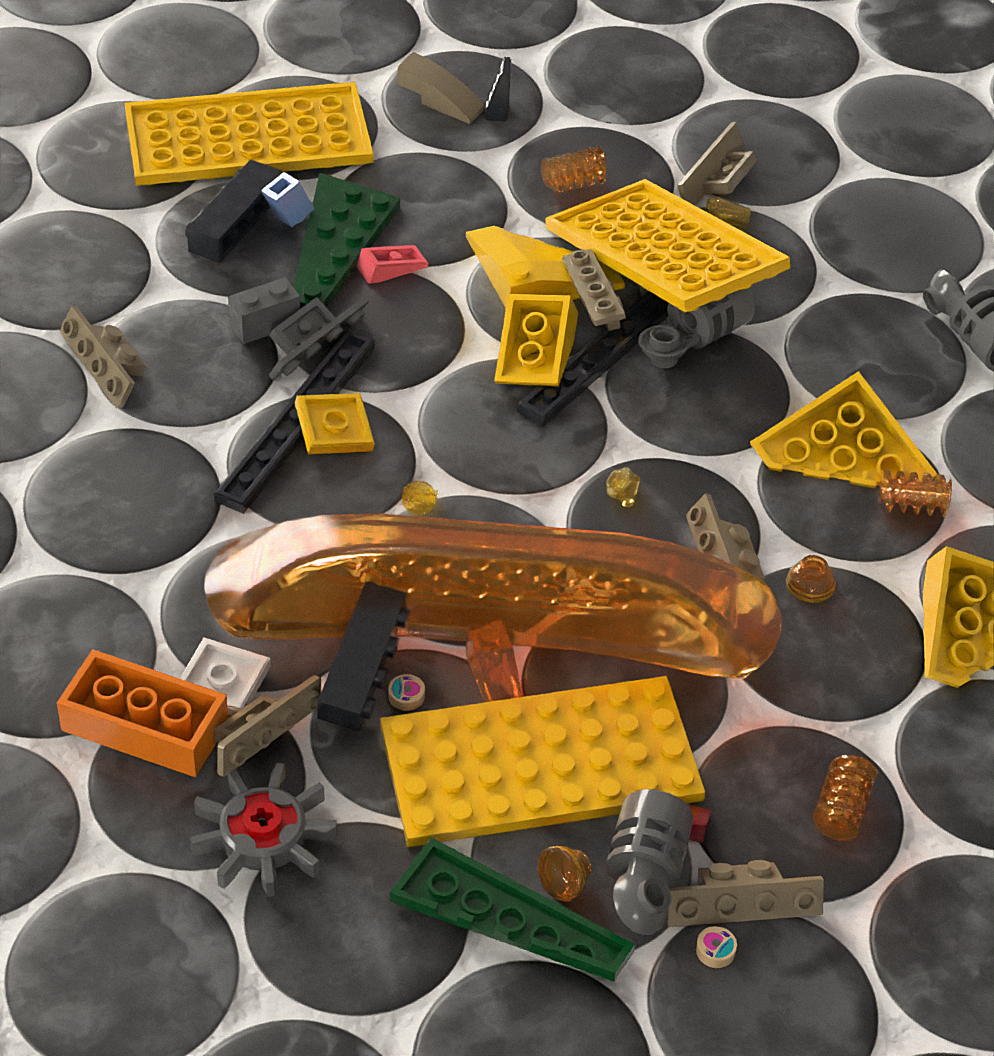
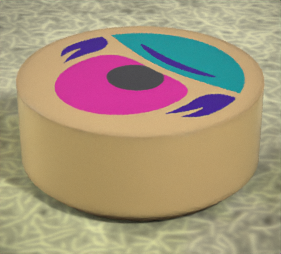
M411 674L395 677L388 687L389 701L392 706L399 710L411 711L417 709L425 700V685L423 681Z
M708 927L698 936L696 954L699 960L709 967H725L735 958L737 949L736 938L729 930L723 927Z

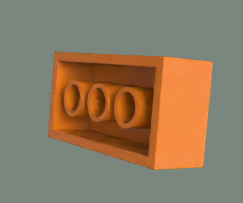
M94 649L91 650L57 702L61 731L195 778L217 743L214 741V728L229 718L227 694Z

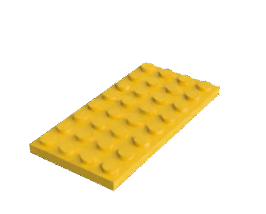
M356 82L125 103L136 186L232 177L250 159L282 170V172L373 163V150Z
M646 179L545 218L546 229L581 250L591 249L597 260L683 312L695 311L699 306L711 301L721 300L728 294L748 289L752 284L764 279L774 278L779 273L790 269L789 256Z
M667 676L380 718L381 733L407 847L426 845L431 837L439 842L618 815L620 814L624 799L630 793L644 789L670 793L683 800L686 804L704 801L705 790Z

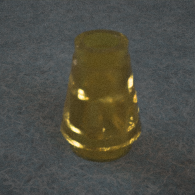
M720 197L715 199L709 198L705 206V212L731 226H747L749 223L751 210L748 207Z

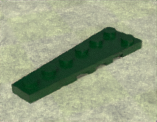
M432 837L390 891V901L395 904L615 982L634 953V943Z

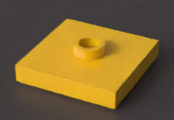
M360 393L296 396L295 406L308 455L373 451L375 443Z

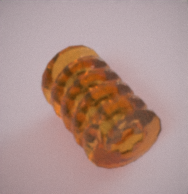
M597 145L595 148L589 147L584 149V151H574L573 154H563L562 157L557 155L552 157V159L545 158L541 162V177L547 188L552 187L556 194L562 193V184L569 192L573 190V182L578 189L583 188L584 179L589 186L594 185L595 177L599 183H604L607 170L604 152Z
M884 469L879 487V506L881 502H885L887 512H891L895 503H899L901 513H905L910 504L913 506L915 515L919 514L922 506H926L928 516H932L935 508L939 507L941 516L946 517L951 502L952 480L950 478L948 483H946L945 476L938 474L933 483L931 474L924 473L919 481L917 472H911L906 480L904 472L900 470L896 472L892 479L890 470Z
M842 755L830 763L824 785L822 786L821 796L818 798L813 814L815 826L827 837L837 841H848L858 835V827L862 824V815L865 814L866 804L869 802L870 792L874 785L873 781L876 780L878 772L869 760L854 755Z

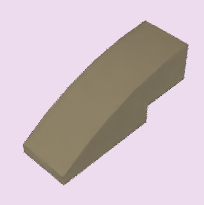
M412 52L397 66V85L421 94L422 105L468 124L485 110V104L458 78L430 59Z

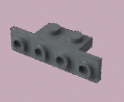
M316 297L274 328L269 336L287 355L277 362L269 377L274 380L282 373L285 376L290 375L300 365L299 360L303 357L309 360L321 350L322 346L320 344L326 340L329 343L336 340L343 333L345 325L349 324L352 327L365 316L363 309L369 302L367 298L363 297L335 318Z

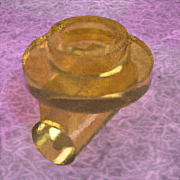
M628 467L614 470L606 481L608 486L607 495L612 498H618L625 507H632L635 502L640 477L633 474L632 470Z
M413 481L404 487L402 503L410 513L423 515L431 511L434 505L437 504L438 490H434L429 483Z

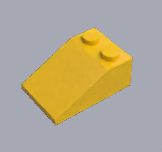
M508 294L494 380L496 384L559 386L574 343L578 311L571 295Z

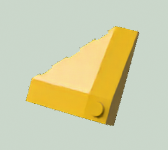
M497 226L466 232L468 242L505 308L507 306L508 294L571 295L572 300L580 298L562 260V256L571 254L574 251L555 247L525 235L521 236ZM598 260L607 280H611L614 290L625 288V283L620 274Z
M859 371L750 441V445L767 468L774 471L782 472V469L802 472L803 476L829 480V477L850 481V484L871 488L882 486L897 489V492L905 494L913 493L938 475Z
M947 546L927 560L923 588L925 678L958 688L971 680L969 676L980 669L986 671L994 666L993 561Z

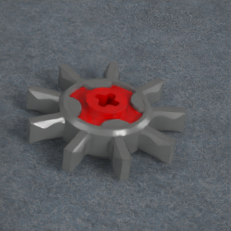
M276 763L270 775L268 787L249 789L244 778L236 768L228 773L230 791L234 797L226 805L199 796L196 797L194 801L195 815L219 823L220 830L190 837L191 852L193 857L224 849L228 858L217 871L218 886L223 889L245 867L252 870H261V883L266 896H275L277 886L276 868L284 866L291 861L313 878L319 874V860L303 848L305 839L337 840V820H305L306 812L325 801L324 786L319 782L298 796L293 797L291 794L283 791L286 778L285 766L282 763Z

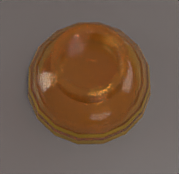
M808 555L790 568L786 578V586L789 592L799 600L819 603L827 600L834 594L836 580L832 569L824 558L817 555Z
M552 846L542 851L538 859V874L545 890L552 897L560 901H570L581 893L591 873V864L588 857L582 851L574 850L567 846Z

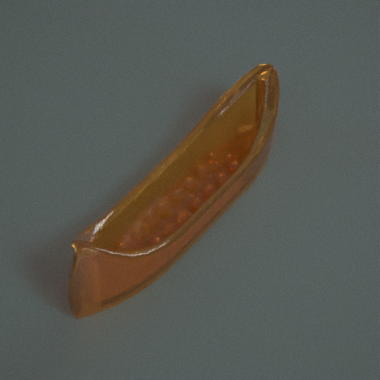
M381 513L322 515L282 522L229 540L217 552L206 572L204 585L206 602L212 616L230 636L235 638L276 640L343 637L365 581H370L407 593L406 607L411 608V613L406 628H399L396 637H417L576 650L616 656L720 678L744 679L754 670L758 669L776 649L782 629V616L776 597L765 582L719 558L676 543L620 532Z

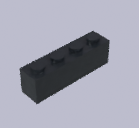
M251 159L242 169L237 170L229 183L223 186L216 197L204 206L203 211L188 223L185 231L188 251L221 263L270 208L261 190L280 176L282 170Z
M365 581L319 696L317 719L356 731H360L364 719H371L376 705V699L372 697L376 688L382 689L388 673V668L384 667L387 658L394 659L400 638L396 637L399 628H406L410 617L411 608L406 607V592Z

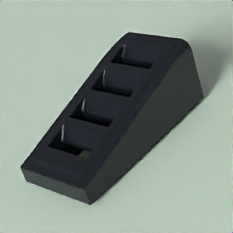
M504 57L486 100L485 120L506 122L508 118L511 78L510 57Z

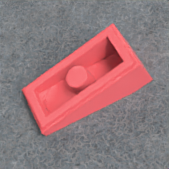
M415 245L362 248L357 262V269L368 284L383 282L428 267V262Z

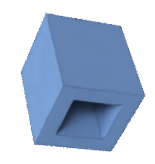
M285 172L261 190L275 216L290 227L303 221L315 209L300 182Z

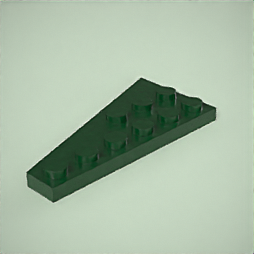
M319 172L312 203L315 209L310 212L293 287L300 296V309L316 297L325 307L329 305L357 267L362 248H371L399 210V197Z

